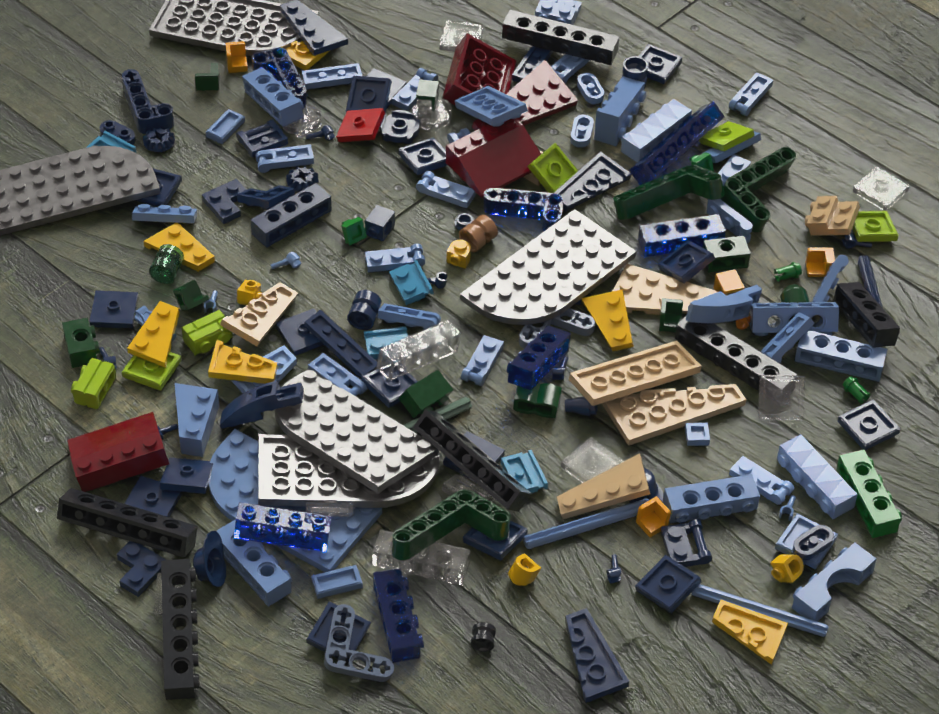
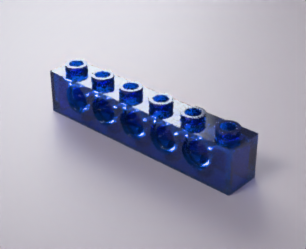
M712 101L700 107L629 169L639 185L654 180L725 117L716 103Z

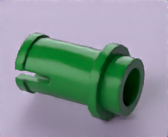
M792 262L788 266L774 269V274H781L775 276V279L780 282L792 277L798 278L799 275H802L801 265Z
M852 376L847 378L843 383L844 391L850 392L860 404H863L864 401L866 402L870 397V393L858 383L859 380Z

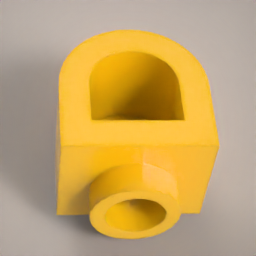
M465 240L453 241L447 250L446 263L466 269L470 262V244Z
M245 279L237 290V303L247 306L251 300L261 297V283Z
M524 553L516 558L508 572V576L516 585H528L535 580L541 567Z
M778 555L771 562L773 567L771 574L779 582L793 583L803 572V561L798 555Z

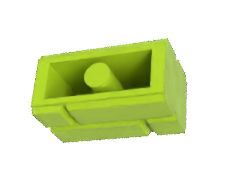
M220 310L181 327L183 341L194 355L208 352L215 346L217 340L225 344L233 338V332L220 325L222 319L225 318Z
M94 358L90 359L87 365H83L79 380L74 381L71 386L74 402L98 409L116 379L115 365Z

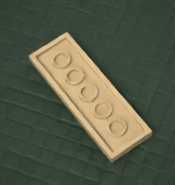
M674 341L572 372L569 375V381L592 406L700 373L702 366L678 341Z

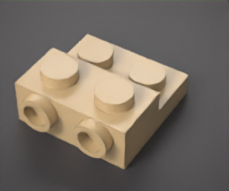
M817 196L816 201L811 202V214L805 217V225L809 228L811 236L850 235L860 209L859 202H839L837 196Z

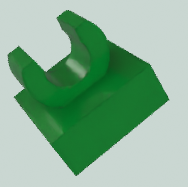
M704 152L699 156L694 155L689 158L691 165H697L714 172L711 154Z
M360 217L342 222L341 227L346 244L352 245L367 237L363 219Z

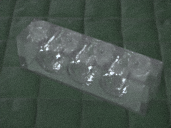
M447 320L380 348L377 369L391 381L458 352L461 332Z
M380 529L373 549V565L383 569L388 568L401 571L405 574L423 576L427 579H437L449 584L463 585L470 564L469 549L435 542L408 560H397L392 556L394 532Z

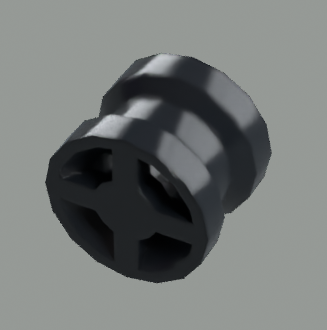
M484 622L475 624L472 628L471 647L481 652L492 650L495 643L493 638L496 634V628L492 624Z

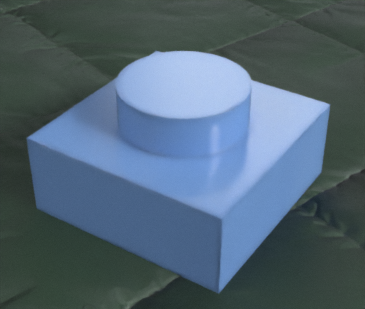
M708 423L685 424L687 446L710 444Z

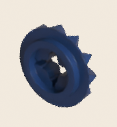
M162 127L159 129L153 128L152 131H146V135L143 136L145 148L153 152L169 150L175 143L174 133L170 132L169 128L165 130Z
M297 166L295 170L291 169L289 174L286 175L287 185L298 192L315 183L318 184L319 181L318 173L314 172L313 168L307 169L306 166L304 168Z

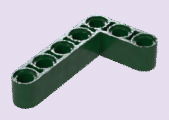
M782 147L734 174L723 185L725 195L720 199L752 223V232H761L770 218L769 210L752 192L785 174L790 169L796 158V153L789 147Z
M697 165L685 166L615 196L613 200L617 218L620 220L632 218L690 192L709 200L720 199L725 195L722 177L718 173Z
M459 490L397 529L393 533L392 556L397 560H408L464 523L494 540H505L509 537L511 515L506 510L473 491Z

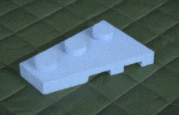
M285 345L263 356L277 362L278 369L275 381H278V383L297 364V358ZM231 380L242 393L263 385V383Z

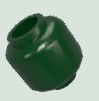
M798 284L785 287L780 295L781 303L810 302L806 289Z

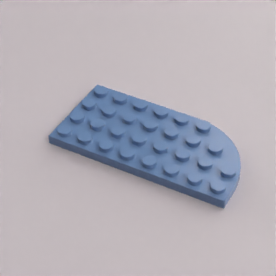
M236 429L220 444L210 463H213L209 480V491L217 508L231 521L237 519L242 526H247L252 533L323 572L334 570L382 514V508L258 505V441Z

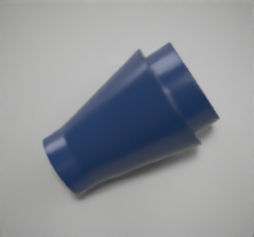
M584 396L565 399V412L589 417L597 414L598 405L592 406Z

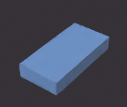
M228 109L206 131V137L223 144L245 122V116Z
M357 565L311 576L317 599L363 588V582Z

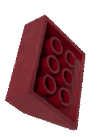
M467 33L456 46L442 99L456 106L454 100L486 86L506 94L510 89L516 60Z
M516 118L504 121V124L500 126L488 124L446 145V164L481 198L531 173L527 166L541 155L523 124Z
M153 412L68 440L74 472L83 492H88L170 464Z

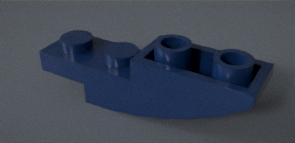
M273 381L243 393L222 411L221 429L262 420L265 411H273L278 408L301 404L304 394L302 383L280 387L278 381Z

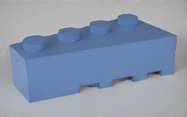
M624 76L620 79L614 88V92H610L608 100H604L602 108H598L596 111L594 140L617 146L619 140L626 133V128L631 126L633 115H637L640 102L643 103L645 100L644 82Z

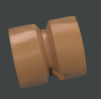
M480 215L471 224L466 225L459 231V239L465 240L470 244L471 252H477L498 235L497 226L486 215Z

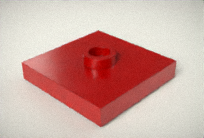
M383 108L347 111L336 136L338 142L374 140L385 115Z

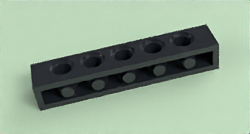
M509 10L502 24L503 39L599 63L612 65L618 52L619 36L514 10Z
M686 316L677 324L676 340L691 348L697 354L712 361L715 365L728 371L731 375L741 379L750 387L762 392L768 398L780 403L795 388L796 373L716 324L688 322Z
M425 409L413 426L417 432L507 510L519 512L532 495L530 491L438 412Z
M70 488L62 495L58 503L57 519L181 557H185L195 547L197 525Z
M190 559L161 561L165 697L166 700L195 698V689L200 688L199 674L194 673V667H199L198 652H194V645H198V632L193 631V624H197V609L192 610V603H197L196 588H192V582H196V569L191 568ZM179 584L184 585L183 587H180V588H176V587H175L176 585H179ZM179 605H183V606H184V607L181 608V609L175 608V607H177V606H179ZM177 627H185L183 630H176ZM178 648H186L182 652L176 651ZM181 669L187 670L185 673H177Z

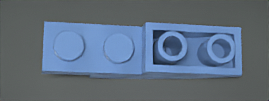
M754 285L728 296L720 291L694 300L688 306L686 320L695 323H721L748 317L752 303L759 302L762 289L758 285Z

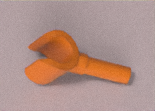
M750 316L736 320L737 328L746 329L750 323Z

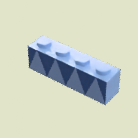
M675 99L664 104L661 109L652 113L645 121L639 123L633 130L623 135L621 139V152L637 163H640L690 125L692 110Z
M801 434L779 446L777 457L779 464L788 470L796 482L800 483L807 494L820 505L823 512L827 513L832 519H835L854 508L857 493Z

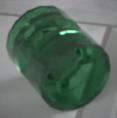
M163 244L159 247L156 258L149 268V274L159 283L170 284L174 281L179 271L178 269L184 260V254L182 250L174 245Z

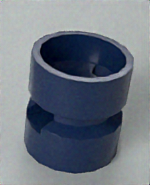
M637 56L625 59L622 77L644 82L645 90L648 62Z
M369 290L358 291L347 315L349 324L359 330L371 329L382 304L381 298Z

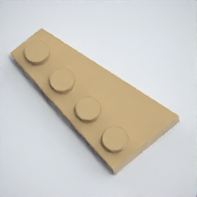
M280 282L262 293V296L258 299L251 300L244 308L234 311V314L230 317L226 316L223 318L220 325L253 345L258 346L296 299L298 292Z
M640 453L557 496L562 518L567 519L649 495L650 490Z

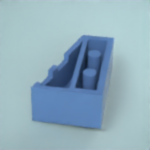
M175 383L181 454L203 457L219 409L218 389Z

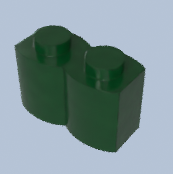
M521 379L518 381L513 410L524 414L556 418L562 388L552 383L540 384L531 379Z

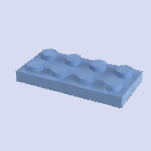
M490 86L454 100L456 108L492 126H500L504 124V121L518 118L522 113L528 111L525 103Z

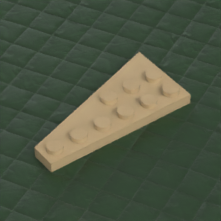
M631 264L625 265L613 291L623 289L627 313L637 310L654 315H660L662 298L683 300L682 313L687 314L690 302L719 292L689 282L684 284L673 277Z
M736 384L715 385L710 386L708 389L697 390L696 387H687V390L676 391L675 388L643 390L637 394H630L604 402L602 405L629 446L684 427L686 423H695L746 405V398Z

